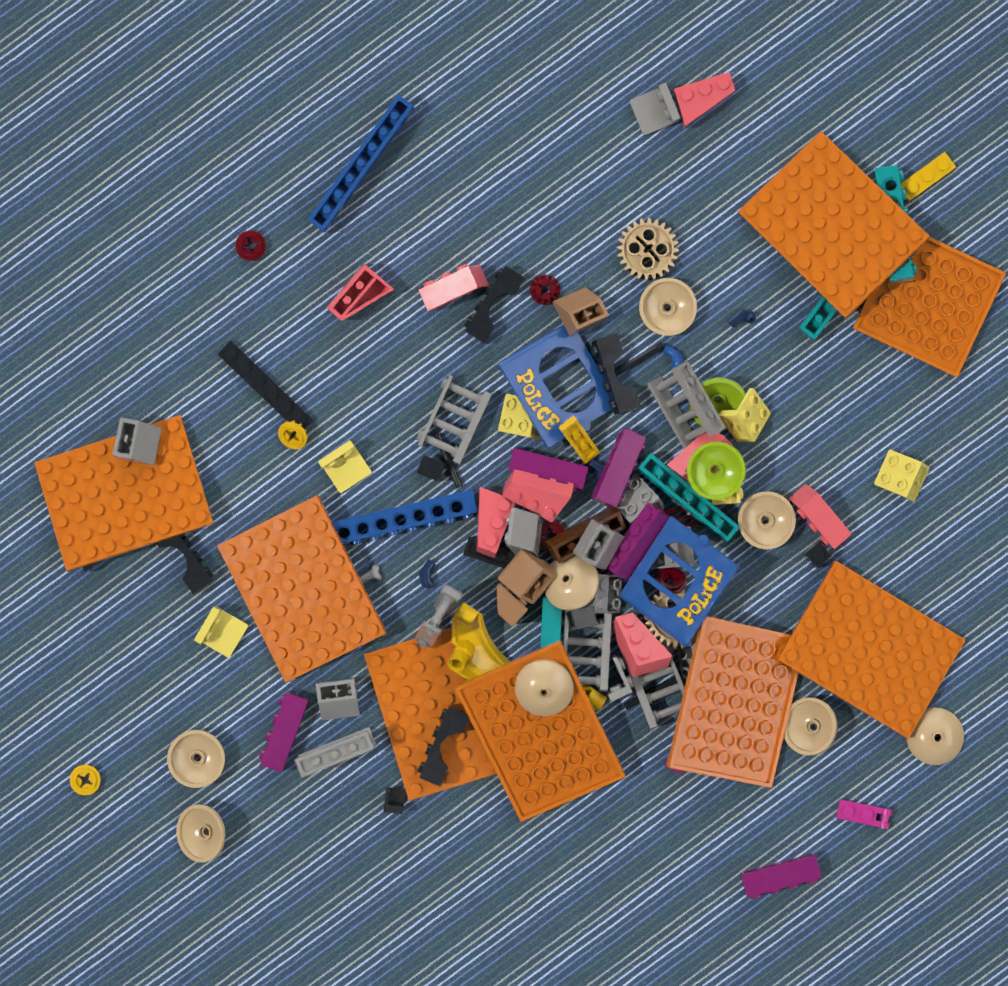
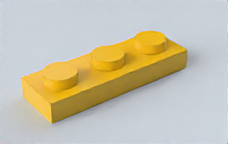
M946 152L901 183V189L906 190L908 202L956 168Z
M574 415L558 427L585 464L600 453Z

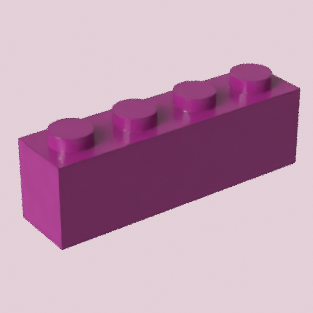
M627 428L620 430L592 494V500L609 508H616L621 504L623 490L629 486L631 481L629 476L638 465V455L645 449L646 444L644 441L646 437Z
M517 448L513 449L508 469L512 472L516 469L536 474L539 478L547 480L553 478L556 479V482L568 484V482L573 483L572 491L578 492V489H583L588 471L586 466Z
M647 502L624 534V538L607 568L615 575L628 580L670 516L661 508Z
M289 691L286 695L282 694L278 704L281 706L280 712H276L272 723L275 724L273 731H268L265 739L268 742L266 749L262 748L259 759L262 760L260 765L281 773L283 772L308 705V698Z
M814 853L740 872L745 894L747 897H751V899L762 897V893L766 892L770 894L778 893L781 891V888L785 887L794 889L804 882L813 884L818 882L817 879L822 878Z

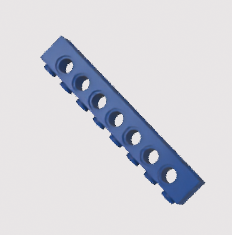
M399 95L396 96L308 218L311 224L324 233L328 230L413 112L414 106Z
M468 490L338 520L332 523L342 543L351 541V545L362 543V539L367 537L371 541L380 539V534L388 533L389 536L400 534L399 530L406 528L407 532L419 530V525L425 524L427 528L436 526L437 521L444 520L445 523L456 521L455 517L463 516V519L475 517L474 513L478 511L473 490ZM455 501L462 504V510L458 513L451 509V505ZM435 506L443 508L444 513L442 516L436 517L433 514ZM417 510H422L425 514V518L422 521H417L414 518V513ZM402 514L406 517L404 525L396 523L395 518L397 515ZM379 519L387 521L386 529L380 530L377 527ZM361 523H366L369 527L366 534H361L358 531V526ZM346 527L349 529L350 535L348 538L340 536L339 531L341 528Z

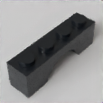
M507 266L504 269L499 268L494 277L497 279L494 285L490 284L484 293L487 295L483 302L481 300L478 302L474 309L476 314L473 318L469 317L464 325L467 334L484 344L495 328L489 317L491 304L502 295H515L525 280V277Z
M612 334L592 341L591 352L594 357L596 356L598 362L597 371L602 375L604 381L602 383L605 393H608L610 399L608 401L610 410L614 412V415L640 407L635 388L624 386L615 376L614 363L616 358L623 352L618 334Z
M179 535L156 543L159 548L170 546L183 553L187 562V570L182 579L193 594H197L214 581L212 578L214 576L213 572L208 566L204 567L202 565V557L197 551H192L189 547L191 542L185 535L183 537Z
M450 705L448 709H443L439 718L443 720L441 726H436L432 737H435L433 745L429 744L425 752L428 755L426 762L421 761L417 771L421 773L420 779L440 787L448 770V766L443 762L440 755L441 744L448 736L463 733L469 719L467 712Z

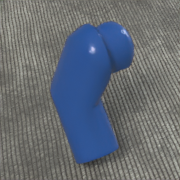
M667 344L662 353L671 357V368L673 369L684 363L681 352Z

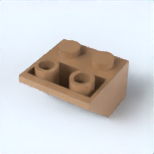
M586 287L553 301L569 336L601 323L609 316L601 298Z
M520 549L499 575L498 580L519 598L534 604L557 575L548 562Z
M500 582L497 584L498 614L513 627L528 610L526 607L527 602L519 597L516 598L512 591L504 584L502 585Z

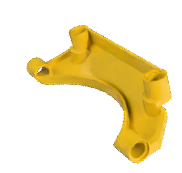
M463 602L452 618V643L456 647L450 656L448 667L465 679L470 680L511 661L493 643L487 632L483 615ZM582 684L594 710L599 711L607 697L590 685Z

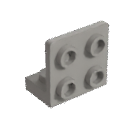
M666 83L659 85L653 91L630 100L631 107L644 136L677 123L680 120L679 113Z
M635 474L631 477L629 486L626 489L624 488L622 493L623 500L616 508L632 525L647 502L662 510L666 506L638 474Z
M613 655L612 658L624 684L620 685V683L609 687L610 691L607 693L611 702L632 693L631 687H634L629 674L625 676L623 672L626 667L621 657L617 658L616 655Z

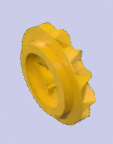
M295 420L292 422L286 421L279 427L278 436L286 447L300 449L306 444L308 439L306 435L307 429H303L301 427L302 423L297 424ZM296 431V435L291 439L292 432Z
M80 765L72 771L70 785L76 793L90 795L99 788L101 779L99 772L94 766ZM90 773L89 781L91 783H86L81 787L83 780L79 776L85 777Z

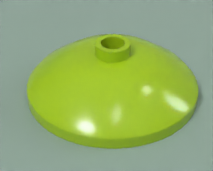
M712 378L701 383L718 415L722 410H737L746 395L744 389L737 382L728 378ZM696 415L695 417H693L695 421L702 426V423L699 420L698 416Z
M718 441L708 442L698 447L692 453L687 465V477L690 485L699 495L712 500L725 499L733 495L741 487L745 478V463L741 454L733 446ZM713 466H718L717 472H712Z

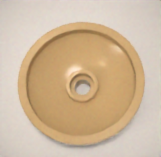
M663 278L654 281L644 290L640 298L639 312L642 321L651 331L663 336H673L685 331L692 324L697 312V301L693 291L684 282L674 278ZM664 305H670L671 310L665 311Z
M759 492L750 496L742 504L738 514V526L741 535L749 544L760 549H773L783 545L793 534L796 524L795 512L790 502L774 492ZM765 516L768 518L767 524L762 523V518Z
M577 555L560 564L556 560L550 564L557 576L544 592L547 599L555 607L566 611H573L585 607L593 600L599 587V574L594 565L582 560ZM569 576V581L565 582V578Z
M547 659L536 660L527 664L518 674L515 683L516 697L521 706L534 715H555L564 710L570 703L573 696V680L567 669L558 662ZM544 689L548 693L543 695L540 691Z
M808 697L797 700L791 705L784 738L787 744L794 751L803 755H817L827 750L837 734V719L834 711L826 702L817 698ZM814 724L817 725V729L815 731L813 730Z
M932 707L925 710L910 738L906 740L911 753L918 760L930 765H941L951 761L958 755L963 746L964 731L961 722L953 713L943 708ZM936 734H940L941 736L940 740L935 741L934 736Z
M190 730L182 733L172 742L167 754V764L172 776L182 785L191 788L205 787L213 783L222 773L225 765V752L222 744L214 735L202 730ZM195 754H199L201 756L200 761L195 760Z
M197 804L188 807L179 817L176 833L183 853L196 862H208L215 859L222 851L225 843V827L219 814L207 805Z

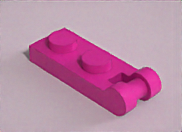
M839 799L836 818L889 829V817L892 816L893 810ZM877 813L882 814L881 821L876 820Z

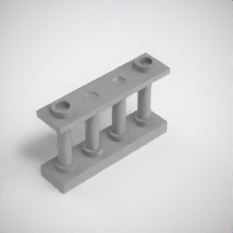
M688 361L673 368L672 372L674 375L663 381L660 376L647 383L684 449L696 437L706 432L711 437L726 428ZM678 382L684 392L672 397L668 387ZM688 398L693 409L682 414L677 404ZM697 415L702 426L692 431L687 420Z
M449 375V378H444L440 386L443 391L425 430H420L416 440L419 441L418 445L421 447L426 442L452 454L451 456L454 457L453 461L460 464L492 394L484 391V394L480 393L478 395L452 383L454 377ZM448 389L475 401V404L478 405L476 411L469 412L443 400ZM442 407L468 419L467 421L470 422L468 429H460L436 418L439 408ZM432 424L459 436V439L462 440L460 446L454 447L427 435Z
M445 584L433 605L436 608V613L430 624L424 621L414 638L417 640L416 643L423 648H431L441 632L436 627L443 615L447 614L450 616L462 596L460 592Z
M565 611V616H561V627H564L563 646L566 653L568 645L596 646L598 649H601V656H597V658L568 656L572 664L593 665L600 668V675H596V677L578 676L581 684L596 685V687H599V692H607L612 614L604 613L603 618L596 620L597 625L590 626L602 630V637H598V639L568 637L569 624L566 612L569 611Z
M663 642L662 645L666 648V642ZM670 644L666 649L672 655L674 650ZM624 656L622 657L650 729L657 727L656 722H659V719L679 712L681 703L658 712L656 710L652 711L649 705L652 704V701L677 691H681L683 696L684 686L673 658L668 668L657 670L644 676L633 677ZM674 673L677 684L651 694L644 692L642 686H645V683Z
M370 727L301 753L295 759L301 777H305L374 749L376 742Z

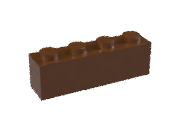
M608 507L545 541L552 558L560 564L575 556L573 551L592 519L617 533L625 529L626 526L620 512L615 508Z

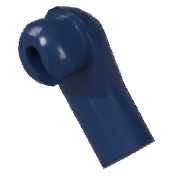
M740 309L728 318L727 322L731 327H734L740 321L752 324L756 321V315L752 311Z
M592 458L588 466L596 471L598 481L605 465Z
M430 559L419 571L420 583L427 589L434 586L430 572L436 564Z

